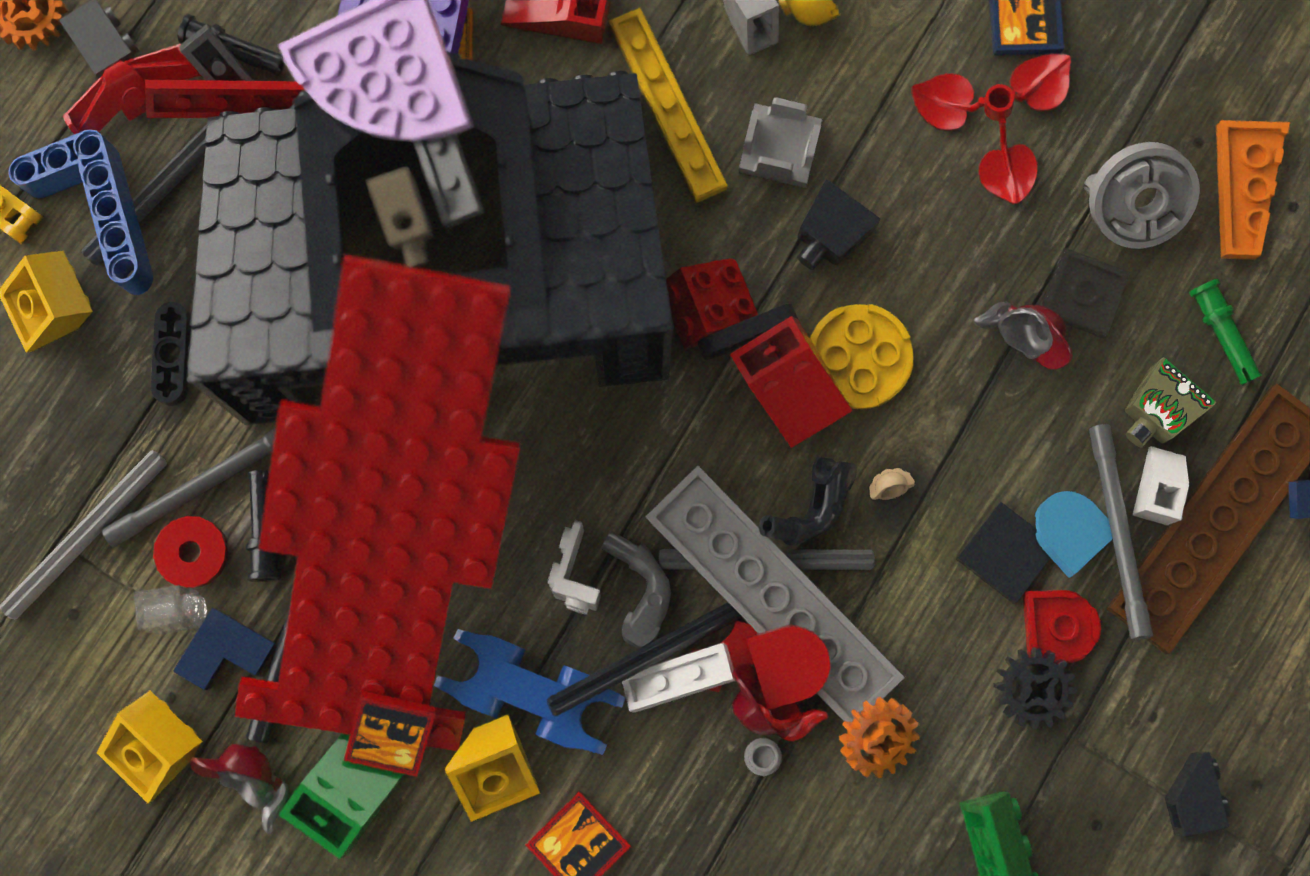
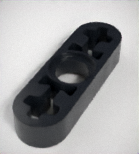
M176 302L162 304L155 313L151 392L155 399L167 406L180 404L188 393L192 319L190 313L181 304ZM173 312L181 317V321H175L174 333L177 336H181L180 339L171 336L172 327L165 321L166 318L172 317ZM169 345H177L181 351L180 357L173 363H166L162 358L164 349ZM162 369L168 371L179 370L178 374L171 372V382L177 386V390L171 391L170 397L161 391L162 387H167L169 384V375L162 372Z
M785 304L712 333L699 340L697 344L704 360L713 359L741 348L790 316L796 319L798 317L792 304Z

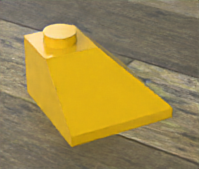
M509 715L474 728L445 768L446 774L471 822L540 794L523 746Z

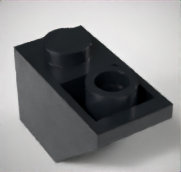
M1210 752L1191 753L1165 796L1174 835L1187 837L1229 828L1227 818L1230 817V807L1226 797L1221 795L1217 781L1221 778L1220 768L1217 761L1211 757Z

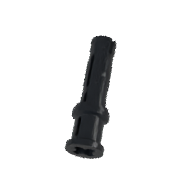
M186 14L178 29V42L184 43L206 24L196 20L194 15ZM218 24L208 25L237 60L272 72L277 76L282 72L285 64L283 54L229 35Z
M262 470L248 472L251 539L246 544V550L250 552L251 573L247 575L250 582H270L281 579V573L277 571L276 553L259 550L270 474L268 470H265L264 474H262Z

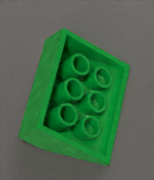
M1000 791L959 802L979 876H1038L1036 872L1032 873L1028 858L1032 857V849L1027 836L1021 835L1017 820H1021L1022 815L1015 797L1011 798L1009 792Z

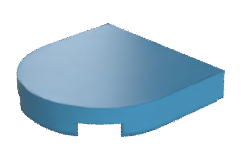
M1070 491L1055 493L1042 502L1036 510V539L1042 549L1068 578L1075 575L1112 540L1109 519L1090 499L1079 493Z

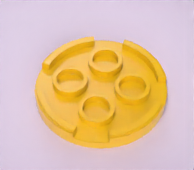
M857 304L836 308L820 320L810 337L811 342L852 409H869L885 404L902 390L911 375L913 349L910 335L895 315L879 306Z

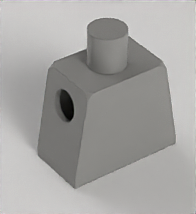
M724 0L725 11L747 55L778 43L779 5L776 0Z

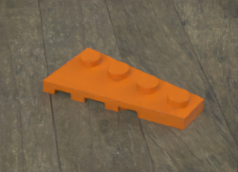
M1221 120L1216 125L1221 258L1257 259L1261 256L1270 216L1268 211L1271 198L1275 194L1277 182H1275L1278 166L1282 162L1284 153L1282 148L1285 136L1288 134L1290 122Z

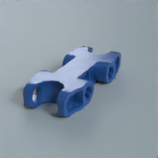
M457 629L454 639L476 652L479 659L478 671L474 677L463 682L438 676L434 684L435 687L450 694L462 705L498 719L504 702H507L542 717L535 735L566 748H578L601 755L604 754L607 744L591 737L584 731L581 723L582 713L588 705L599 701L622 708L626 697L608 689L565 713L554 716L548 708L546 700L557 692L590 675L563 665L557 682L519 667L526 651L525 649L494 636L479 635Z

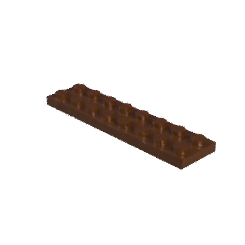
M1278 384L1271 386L1187 499L1181 520L1167 526L1137 567L1153 631V637L1146 640L1164 654L1171 653L1289 492L1288 482L1297 481L1310 463V408ZM1121 588L1106 609L1127 624L1123 589Z

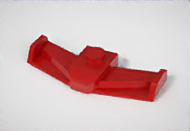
M181 44L126 61L119 60L104 70V74L64 114L63 119L74 135L90 129L100 132L120 110H122L129 122L146 112L145 80H187L199 77L201 74L182 54L179 47Z

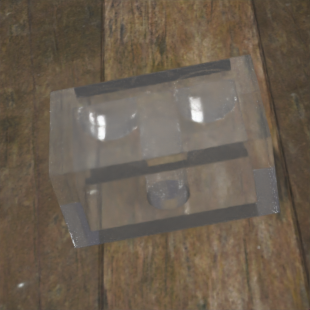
M176 585L134 592L138 630L165 634L200 628L202 618L206 617V603L204 597L199 596V591Z

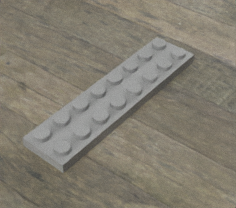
M699 466L685 477L646 516L656 529L758 633L786 625H797L811 630L823 640L829 652L830 672L826 683L817 694L843 721L852 722L854 720L851 713L853 709L862 712L864 710L863 702L866 700L874 706L877 697L884 698L905 678L768 537L760 534L758 526Z

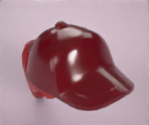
M748 664L739 665L733 670V676L740 691L733 700L732 709L741 724L751 732L759 735L777 734L787 741H796L806 736L817 724L828 718V714L825 711L818 709L802 713L795 702L768 710L756 670Z

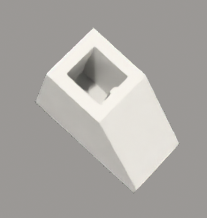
M1152 446L1148 448L1132 516L1164 525H1170L1181 520L1189 488L1186 456Z

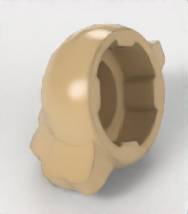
M900 468L893 470L885 469L881 474L874 476L869 486L870 497L872 500H889L899 497L907 492L909 488L913 487L915 481L910 473Z

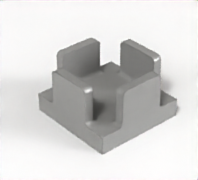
M773 98L771 107L754 104L738 172L806 188L822 119L807 116L808 106L806 104L781 98Z

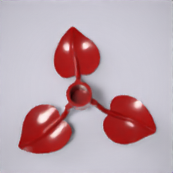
M1051 54L1027 60L1020 64L1012 73L1010 87L1003 84L994 85L988 89L985 98L980 97L978 102L970 105L974 98L972 85L963 76L951 73L938 75L923 83L913 85V101L916 109L927 123L944 131L961 128L966 122L967 111L974 112L984 107L985 114L991 120L999 122L1001 150H992L985 154L979 164V179L984 188L994 196L1011 204H1018L1028 196L1034 186L1037 176V161L1034 153L1026 145L1018 144L1008 149L1006 119L1012 113L1014 101L1021 103L1026 100L1027 105L1036 111H1049L1058 107L1068 93L1071 57L1069 55Z

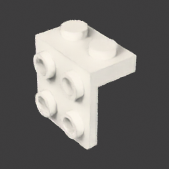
M574 521L572 529L565 527L559 546L563 557L560 564L554 562L548 584L552 588L554 597L565 601L567 609L587 615L589 609L597 611L601 595L598 589L569 581L584 533L582 522Z

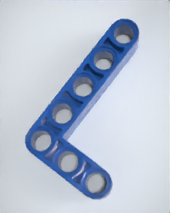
M85 130L22 155L10 164L8 171L11 181L33 198H44L83 182L109 278L133 295H140L149 290L153 283V272L118 150L102 134L96 130ZM134 270L131 276L127 278L128 274Z

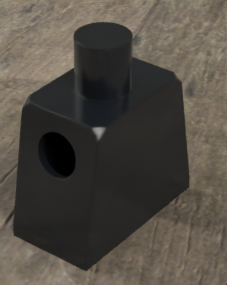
M826 179L799 229L797 237L806 246L797 256V259L810 270H814L823 257L832 264L838 265L876 230L881 218Z

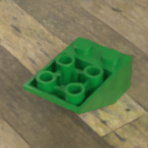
M343 733L305 777L278 814L339 859L350 854L405 775L343 761L350 734Z

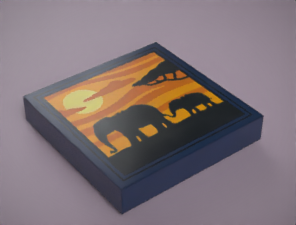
M989 0L993 55L1062 53L1064 42L1060 0Z

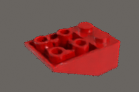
M506 0L501 25L602 44L611 0Z
M792 316L730 354L746 383L791 448L853 411L801 323Z

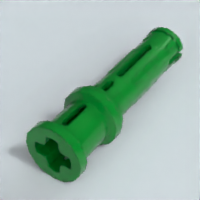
M1217 278L1191 290L1189 294L1191 297L1196 298L1204 314L1202 318L1204 324L1212 326L1240 381V385L1262 376V373L1259 372L1231 317L1234 314V308L1232 305H1227L1218 287L1220 281Z

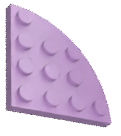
M371 0L279 44L285 62L293 76L318 105L337 119L360 131L378 137L415 141L444 137L473 127L429 0Z

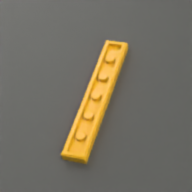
M641 8L609 20V26L632 73H637L638 86L695 203L727 190L728 185Z

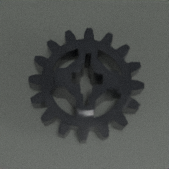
M1033 647L1031 656H1028L1025 650L1019 649L1018 660L1015 661L1007 656L1005 660L1009 665L1008 669H997L996 672L1003 677V681L993 683V687L1002 691L1003 694L999 695L995 700L1000 705H1008L1003 713L1007 717H1012L1016 714L1015 723L1023 726L1028 719L1029 726L1033 729H1038L1039 722L1042 720L1050 728L1053 726L1051 717L1057 716L1064 720L1066 717L1061 709L1064 706L1073 708L1074 704L1067 698L1068 694L1077 693L1076 688L1068 685V682L1074 679L1075 675L1070 671L1063 672L1068 664L1065 660L1059 659L1054 662L1056 653L1048 650L1042 657L1041 649ZM1031 664L1046 665L1045 668L1041 667L1038 671H1030L1026 668V666ZM1014 678H1016V691L1012 694V683ZM1033 681L1039 683L1038 688L1040 692L1037 695L1031 693L1033 690L1030 684ZM1058 683V692L1055 698L1054 685ZM1033 705H1041L1044 710L1038 712L1025 711L1026 708L1029 709Z

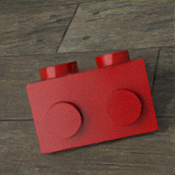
M732 258L681 267L666 279L670 314L684 349L696 347L698 345L697 342L702 338L758 315L740 268Z

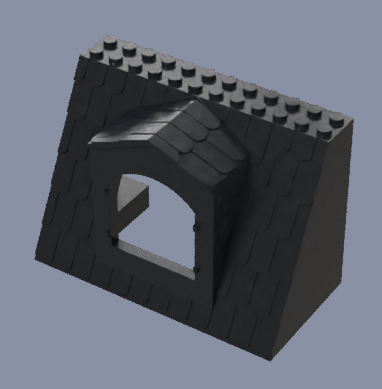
M447 51L473 127L467 130L473 131L496 145L508 268L448 274L510 286L495 366L595 356L599 387L669 380L673 329L637 73L629 74L626 71H615L603 77H593L592 75L584 74L574 77L573 80L558 81L554 78H545L535 84H524L523 76L513 70L460 58V54ZM306 90L293 99V105L290 109L275 110L263 107L256 109L253 113L243 114L235 111L221 112L219 116L208 117L188 381L244 425L277 422L279 406L282 400L315 406L314 386L325 384L345 258L337 163L348 151L372 135L360 131L331 115L320 107Z

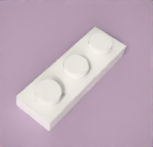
M721 643L653 665L626 679L622 684L629 711L635 713L736 680L733 676L734 669L726 644Z

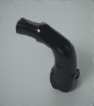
M817 457L812 467L814 486L810 506L803 519L798 517L785 519L765 515L759 524L760 534L765 537L782 540L789 546H797L829 531L840 517L848 490L851 489L856 479L857 466L853 463L836 462L834 459Z

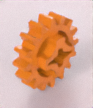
M0 0V37L8 45L13 43L20 50L23 49L25 43L32 50L37 49V42L39 41L48 46L50 45L48 37L51 34L55 37L61 35L56 27L58 25L63 26L59 21L63 18L60 14L67 13L68 8L62 2L63 0Z
M877 697L874 706L866 700L863 702L864 710L862 712H858L855 709L851 711L854 717L852 722H843L842 725L848 732L839 736V740L845 745L840 751L847 759V763L855 771L859 770L865 777H868L873 772L877 778H882L885 769L891 774L896 773L895 765L898 762L902 765L907 764V760L904 757L906 753L916 752L911 742L920 739V735L913 730L919 724L912 717L913 713L903 704L900 705L894 698L886 702L882 697ZM891 718L897 720V726L891 722ZM864 749L868 756L862 755L861 750Z

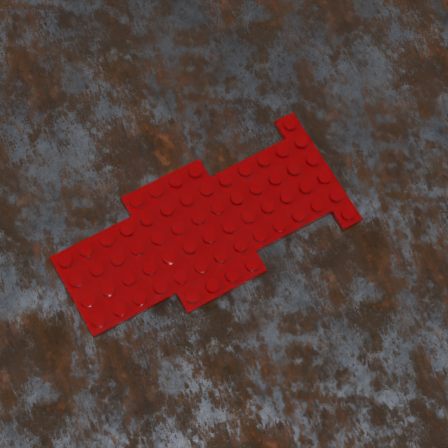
M345 256L321 407L282 400L278 412L259 550L298 556L279 682L241 677L234 717L350 734L362 690L430 705L453 582L492 588L520 450V443L482 436L510 286L360 257ZM436 707L434 721L426 746L458 751L465 721V712Z

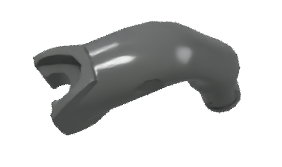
M610 531L601 550L629 564V569L639 573L646 580V591L634 612H628L622 626L624 641L637 649H641L654 642L661 630L671 598L669 579L645 544L637 545Z

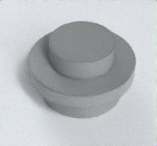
M759 738L747 746L744 759L746 766L751 772L760 776H766L774 773L779 768L782 755L780 748L775 742L767 738Z

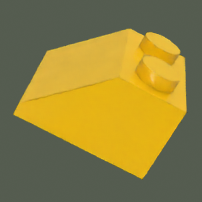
M64 251L25 255L0 288V299L26 353L33 352L79 329L93 312L89 298L84 294L76 278L75 269L69 263Z
M150 690L116 715L97 754L149 804L191 761L202 740L190 726L185 725L170 710L166 702L160 700Z

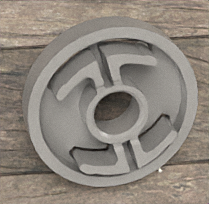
M1157 142L1138 143L1117 152L1105 162L1097 174L1090 175L1086 179L1085 185L1088 187H1084L1085 191L1089 194V207L1092 218L1104 235L1118 245L1137 249L1161 244L1182 230L1196 209L1200 193L1199 179L1192 164L1175 148ZM1153 156L1162 157V158H1165V159H1167V160H1169V161H1173L1174 163H1172V162H1167L1166 160H1163V159H1160V158H1153ZM1147 188L1157 189L1155 198L1151 203L1144 207H1135V200L1141 191ZM1113 218H1116L1117 220H1119V221H1121V222L1128 223V224H1132V225L1122 224V223L1116 221L1115 219H1114V220L1111 222V224H1110V221H1111Z

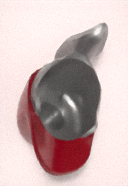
M1000 302L973 320L977 326L983 329L998 326L1002 337L1008 345L1023 352L1027 358L1036 360L1046 368L1060 369L1069 364L1073 358L1072 350L1065 340L1066 323L1064 319L1055 311L1042 305H1023L1018 308L1008 302Z
M234 743L228 746L218 759L191 758V768L196 774L207 778L219 779L221 785L235 789L247 803L261 809L262 827L267 834L272 833L274 821L287 802L289 788L280 778L272 775L269 760L259 751L257 746L249 747Z

